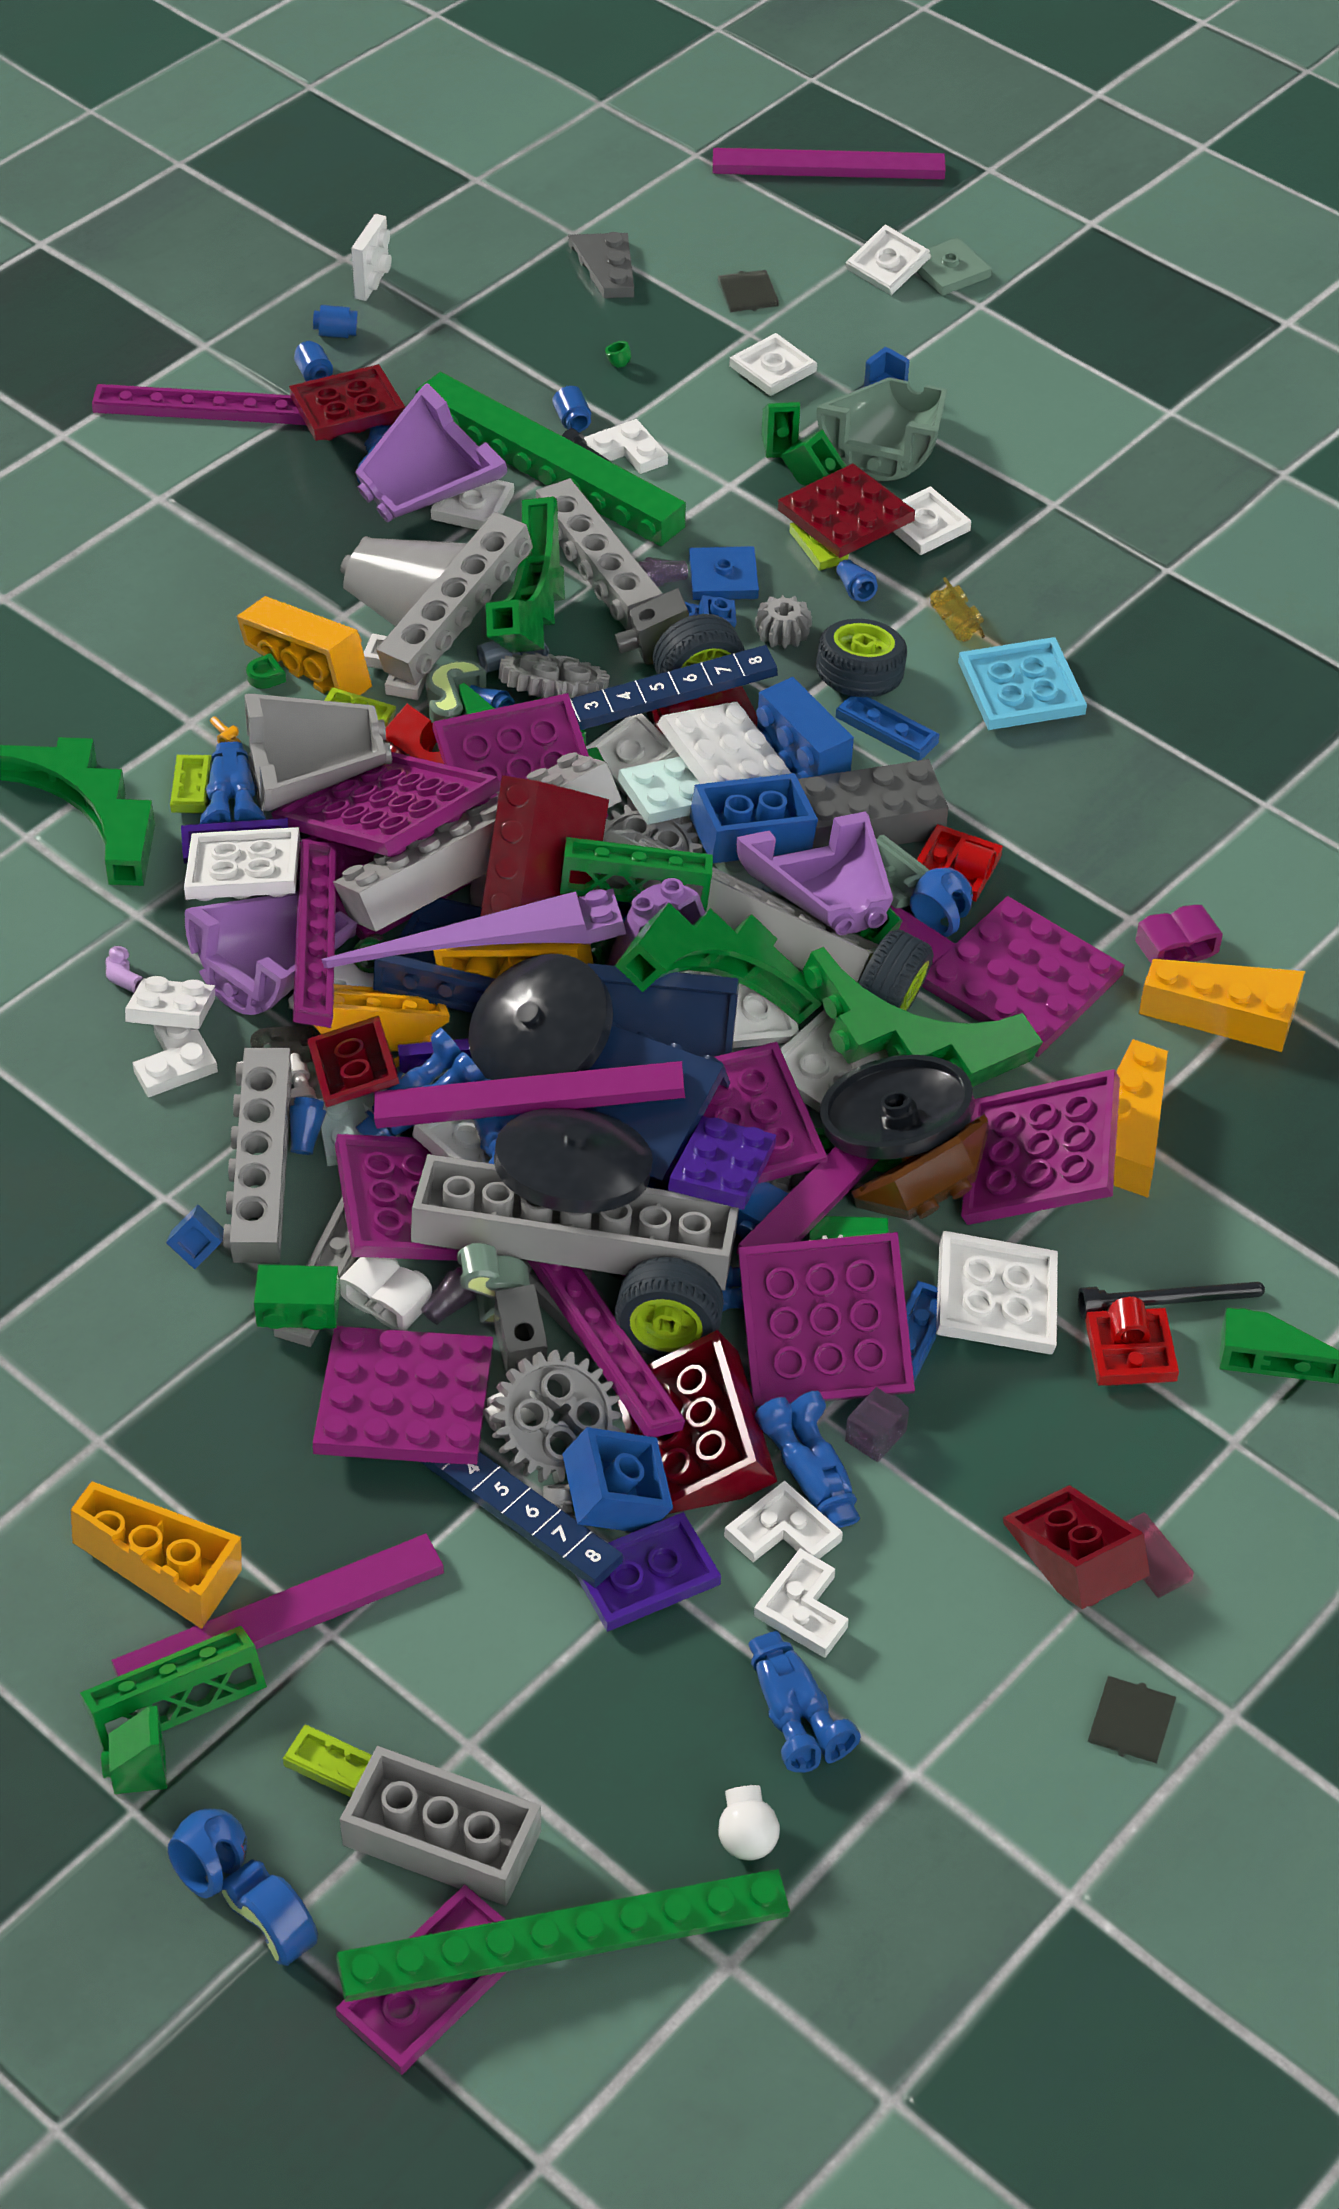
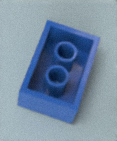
M794 677L759 692L757 728L765 736L767 742L777 755L784 761L791 773H795L797 778L801 779L851 771L854 737Z
M795 773L696 784L694 786L689 816L706 854L713 855V863L739 860L737 837L770 831L776 839L773 856L810 850L813 847L818 818Z

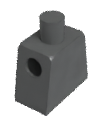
M679 588L631 609L629 615L632 629L614 634L620 654L638 648L644 664H653L655 645L663 633L674 623L689 617L687 606Z
M535 1284L495 1291L494 1329L505 1372L507 1373L511 1368L520 1372L518 1363L524 1358L533 1365V1356L538 1352H541L547 1361V1340Z

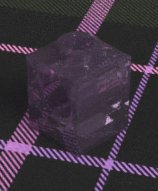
M876 1387L847 1418L845 1442L876 1462H879L907 1431L909 1407L904 1405L895 1395H888Z

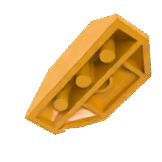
M334 984L331 1028L315 1027L321 1034L379 1016L391 1052L398 1051V1045L419 1043L425 1036L431 1035L447 1024L450 1015L446 1005L440 1003L438 1005L431 1004L427 999L418 996L388 994L373 990V987Z

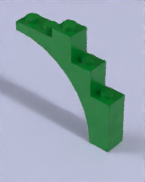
M554 496L522 500V523L527 525L533 548L529 555L518 564L514 584L508 597L504 601L486 603L487 637L511 653L544 650L543 626L555 625L554 601L565 600L564 567L560 565L558 504Z
M58 737L56 747L0 745L1 781L17 782L40 788L64 799L80 810L96 827L105 844V866L108 885L144 886L155 829L152 800L125 799L126 792L122 769L96 768L97 761L93 738Z
M668 902L644 925L615 965L642 992L655 980L673 972L690 970L708 972L722 977L738 978L740 984L756 991L777 1005L798 1024L823 1004L815 990L807 985L804 974L774 947L778 939L752 914L733 930L710 908L692 925Z
M824 947L811 952L802 970L807 985L815 990L823 1002L826 1013L835 1020L829 1036L835 1050L843 1055L848 1064L884 1049L887 1051L888 1057L899 1055L933 1056L947 1060L960 1067L967 1074L972 1087L1032 1061L1043 1043L1023 1013L998 1021L957 1023L943 1022L915 1015L891 1005L857 983L841 969Z

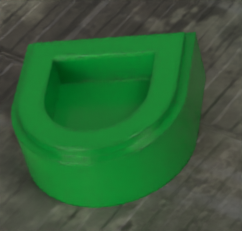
M271 653L253 659L246 667L247 681L255 688L267 689L287 682L285 671Z

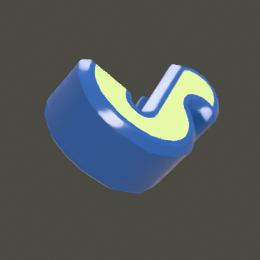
M250 1860L223 1879L221 1893L225 1901L235 1913L257 1926L266 1937L265 1941L277 1964L288 1966L317 1944L318 1931L301 1898L282 1877L270 1876L261 1861Z

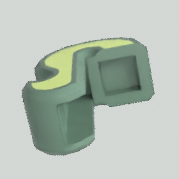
M467 660L450 661L436 666L427 674L426 696L432 722L461 716L460 713L464 709L459 697L460 684L466 683L468 686L475 685L486 688V671L480 664Z
M472 1243L464 1246L458 1252V1263L462 1265L463 1274L460 1278L461 1287L478 1293L480 1322L494 1324L495 1291L530 1285L528 1266L519 1258L497 1255L496 1248L485 1243Z

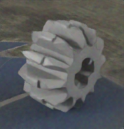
M783 594L778 599L769 596L767 602L760 603L757 617H755V627L761 641H769L771 647L776 645H782L784 649H786L787 645L798 647L800 641L807 640L810 634V627L812 626L811 611L808 610L807 603L798 602L796 596L790 599L785 598Z

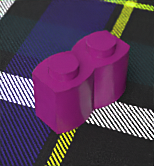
M1203 905L1182 906L1171 914L1162 913L1147 916L1138 923L1135 941L1150 963H1152L1153 959L1201 961L1219 952L1223 933Z

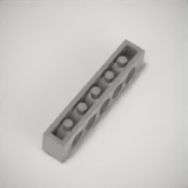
M571 479L537 489L536 498L554 496L557 499L559 545L564 550L568 561H573L579 569L582 579L591 584L597 598L603 600L609 607L612 617L615 620H619L626 630L632 629L629 615L631 609L659 597L663 593Z
M494 511L376 649L384 672L416 686L424 675L431 671L435 662L451 647L453 641L463 629L470 625L474 616L490 601L492 595L502 583L509 579L518 564L529 555L533 545L526 524Z
M244 1048L243 1063L236 1064V1085L241 1086V1094H234L233 1112L234 1117H239L238 1126H232L231 1148L237 1150L236 1158L229 1159L228 1167L229 1181L234 1182V1190L227 1191L226 1213L232 1214L231 1224H224L223 1234L224 1247L231 1248L233 1263H280L289 1106L293 1070L290 1048ZM254 1185H261L260 1187H257V1188H251V1186H254ZM250 1218H259L255 1221H248Z

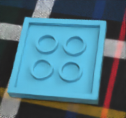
M1055 637L959 652L958 663L988 730L1086 714L1087 703Z

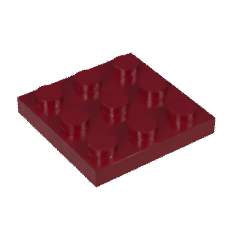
M379 364L289 386L290 397L315 441L332 440L338 435L351 432L360 433L367 428L379 425H392L406 408Z
M853 463L778 499V511L838 558L915 521V510Z

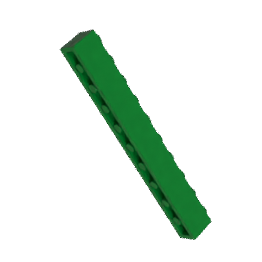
M440 371L416 389L417 394L422 386L428 383L447 402L453 421L479 447L486 442L505 463L549 486L571 479L599 514L662 547L685 528V501Z

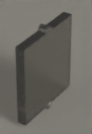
M766 270L740 271L736 274L718 276V283L730 312L757 311V309L779 306V300Z
M1108 1676L1088 1742L1118 1751V1755L1121 1757L1127 1754L1157 1764L1177 1697L1147 1688L1146 1684L1142 1682L1137 1685Z

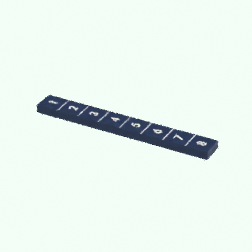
M766 645L570 698L579 728L583 730L778 676V671Z
M481 1452L478 1454L477 1465L420 1462L594 1588L601 1584L623 1562V1554L585 1526L578 1525L575 1519Z

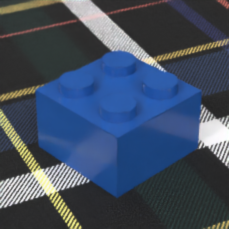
M586 1427L562 1453L578 1525L635 1532L660 1522L673 1509L657 1438Z

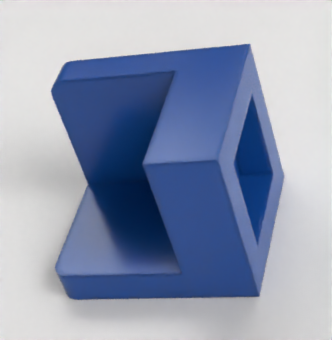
M885 346L866 361L864 387L886 378L908 381L909 359Z
M197 1204L171 1231L166 1243L190 1266L196 1269L222 1243L224 1228Z

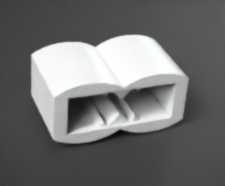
M360 1257L340 1278V1294L347 1302L363 1312L372 1314L377 1320L393 1330L406 1331L432 1303V1286L428 1278L419 1271H411L400 1267L395 1258Z

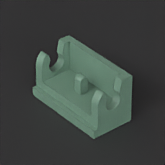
M880 835L876 841L893 895L891 905L896 909L909 906L916 883L930 870L885 835Z

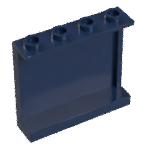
M440 897L414 911L399 938L478 918L481 916L482 907ZM431 950L375 959L373 990L394 995L418 996L427 999L431 1004L438 1005L440 1003L448 1008L473 1013L479 999L495 978L436 965L434 952Z
M588 963V966L602 979L609 991L613 1007L612 1021L620 1025L624 1030L635 1034L637 1032L647 1033L658 1042L666 1045L671 1043L681 1045L690 1053L701 1057L704 1055L716 1057L732 1053L740 984L738 978L673 972L655 980L642 992L616 966Z
M612 1021L607 1043L589 1070L682 1061L685 1098L587 1107L583 1109L607 1114L635 1129L647 1142L652 1153V1171L647 1188L668 1191L670 1176L718 1086L721 1085L728 1088L730 1080L723 1063L717 1058L709 1055L701 1057L692 1054L683 1046L675 1043L666 1045L656 1041L647 1033L637 1032L635 1034L624 1030L620 1025Z

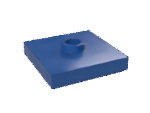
M754 546L689 548L693 600H701L703 595L722 597L729 600L758 599L759 587Z

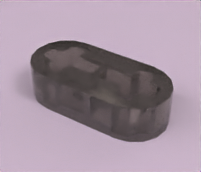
M311 1026L262 1028L251 1036L250 1045L251 1048H264L266 1044H271V1048H290V1054L298 1053L301 1056L302 1062L308 1063L313 1061L309 1044L308 1046L301 1045L303 1042H308L307 1039L320 1035V1032Z

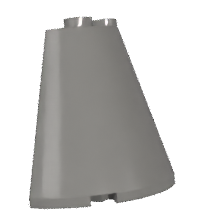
M365 536L354 550L352 556L346 555L342 561L340 570L341 573L345 574L343 588L396 627L467 543L379 539Z
M244 694L253 782L257 786L256 797L259 808L262 811H272L371 769L392 763L390 743L383 742V740H386L385 723L383 719L378 720L375 706Z

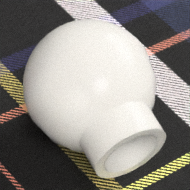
M749 1785L726 1790L727 1808L719 1819L718 1831L723 1847L732 1856L741 1860L751 1861L766 1856L772 1851L778 1841L780 1824L774 1810L762 1801L760 1786Z

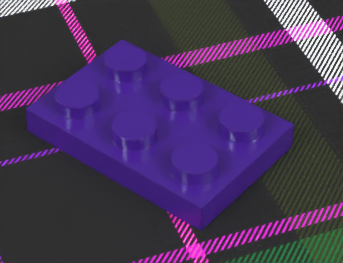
M702 1116L670 1176L668 1191L744 1210L775 1148L777 1135L764 1132L760 1128L744 1127L728 1123L720 1118Z
M684 1512L608 1542V1544L623 1554V1562L596 1588L576 1575L607 1632L721 1585V1574Z

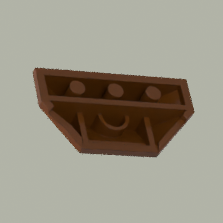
M985 1114L967 1124L962 1131L946 1143L927 1152L910 1157L863 1186L851 1191L855 1206L859 1209L911 1220L916 1216L923 1219L937 1211L940 1207L938 1203L950 1196L953 1199H957L967 1194L973 1188L971 1184L976 1182L989 1132L988 1119Z

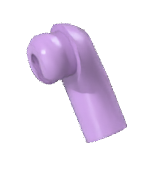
M114 946L109 950V957L106 958V977L113 984L135 993L143 977L130 971V962L127 960L129 957L128 950L121 946Z

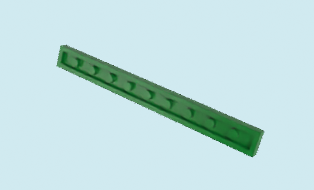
M779 1869L339 1951L337 1952L336 1960L345 2002L786 1918L790 1913V1908Z

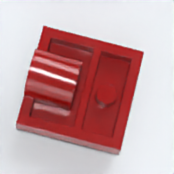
M937 824L917 861L929 870L934 868H952L962 873L972 887V901L976 902L1002 856L1003 846Z
M1124 1297L1113 1302L1109 1311L1087 1312L1085 1322L1098 1386L1177 1382L1179 1369L1166 1308L1145 1309L1144 1302L1141 1299Z

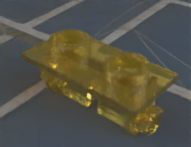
M946 577L942 578L946 588L941 591L936 590L931 594L930 605L932 608L935 609L942 620H945L947 627L957 640L966 642L972 638L975 632H978L984 638L985 635L980 626L984 620L978 609L974 605L971 607L967 606L968 598L959 585L953 587Z

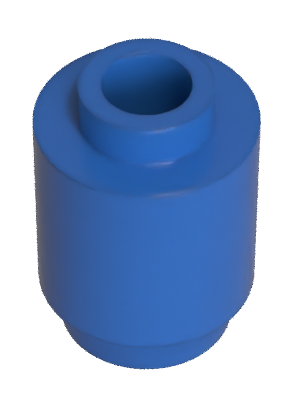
M320 305V311L314 310L313 329L319 330V336L348 338V335L356 336L358 311L350 310V307Z
M304 341L297 346L294 360L306 382L332 376L333 365L321 345L313 341Z
M566 386L558 390L553 396L552 403L562 425L566 429L574 428L578 432L587 429L591 423L592 414L581 390L576 386Z

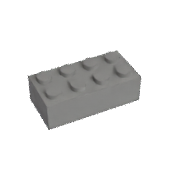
M377 1746L340 1817L342 1845L459 1889L466 1885L478 1896L507 1906L541 1833V1805Z

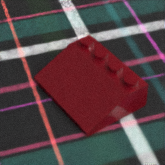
M502 775L481 916L564 895L560 894L566 837L603 841L609 799L537 780ZM570 870L569 883L584 885L592 880L587 872Z
M718 1330L648 1364V1367L685 1419L683 1430L655 1437L658 1440L673 1509L668 1514L740 1500L778 1482L763 1432L754 1418L756 1408L739 1352ZM619 1400L618 1404L620 1412L623 1413L622 1419L626 1433L645 1436L622 1401Z

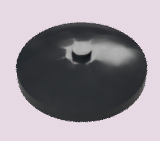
M543 954L525 959L511 966L489 985L473 1012L469 1027V1048L474 1063L485 1078L490 1080L589 1070L602 1053L610 1035L613 1007L609 991L602 979L590 966L568 955Z
M899 1055L866 1063L839 1078L825 1093L820 1106V1116L826 1137L838 1149L862 1158L897 1159L927 1152L955 1137L970 1121L974 1112L975 1100L969 1077L957 1065L933 1056Z
M542 1108L514 1118L498 1134L494 1154L496 1171L500 1179L510 1190L536 1205L569 1213L605 1212L631 1203L646 1190L650 1181L653 1163L650 1147L635 1129L612 1116L583 1108Z

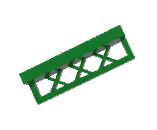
M566 837L560 894L576 891L577 896L582 897L592 890L612 889L606 880L616 875L623 876L629 882L622 889L613 888L616 900L632 903L633 898L645 890L642 885L649 880H658L662 883L665 879L675 878L680 880L684 886L687 884L702 886L700 899L705 912H707L712 879L713 855ZM570 870L587 872L592 880L584 885L569 883Z
M238 1626L80 1692L84 1707L93 1721L102 1751H109V1736L105 1724L120 1717L131 1719L158 1701L166 1700L172 1703L167 1713L160 1717L162 1731H165L264 1689L267 1685L255 1645L243 1627ZM249 1663L253 1678L238 1684L227 1682L234 1669ZM203 1682L212 1685L205 1698L198 1701L187 1699L194 1686Z

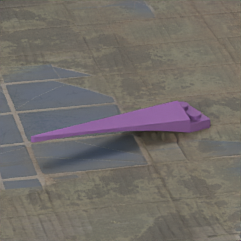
M613 888L609 890L596 889L579 898L575 891L321 960L324 968H332L389 956L456 947L517 943L591 944L624 935L626 931Z

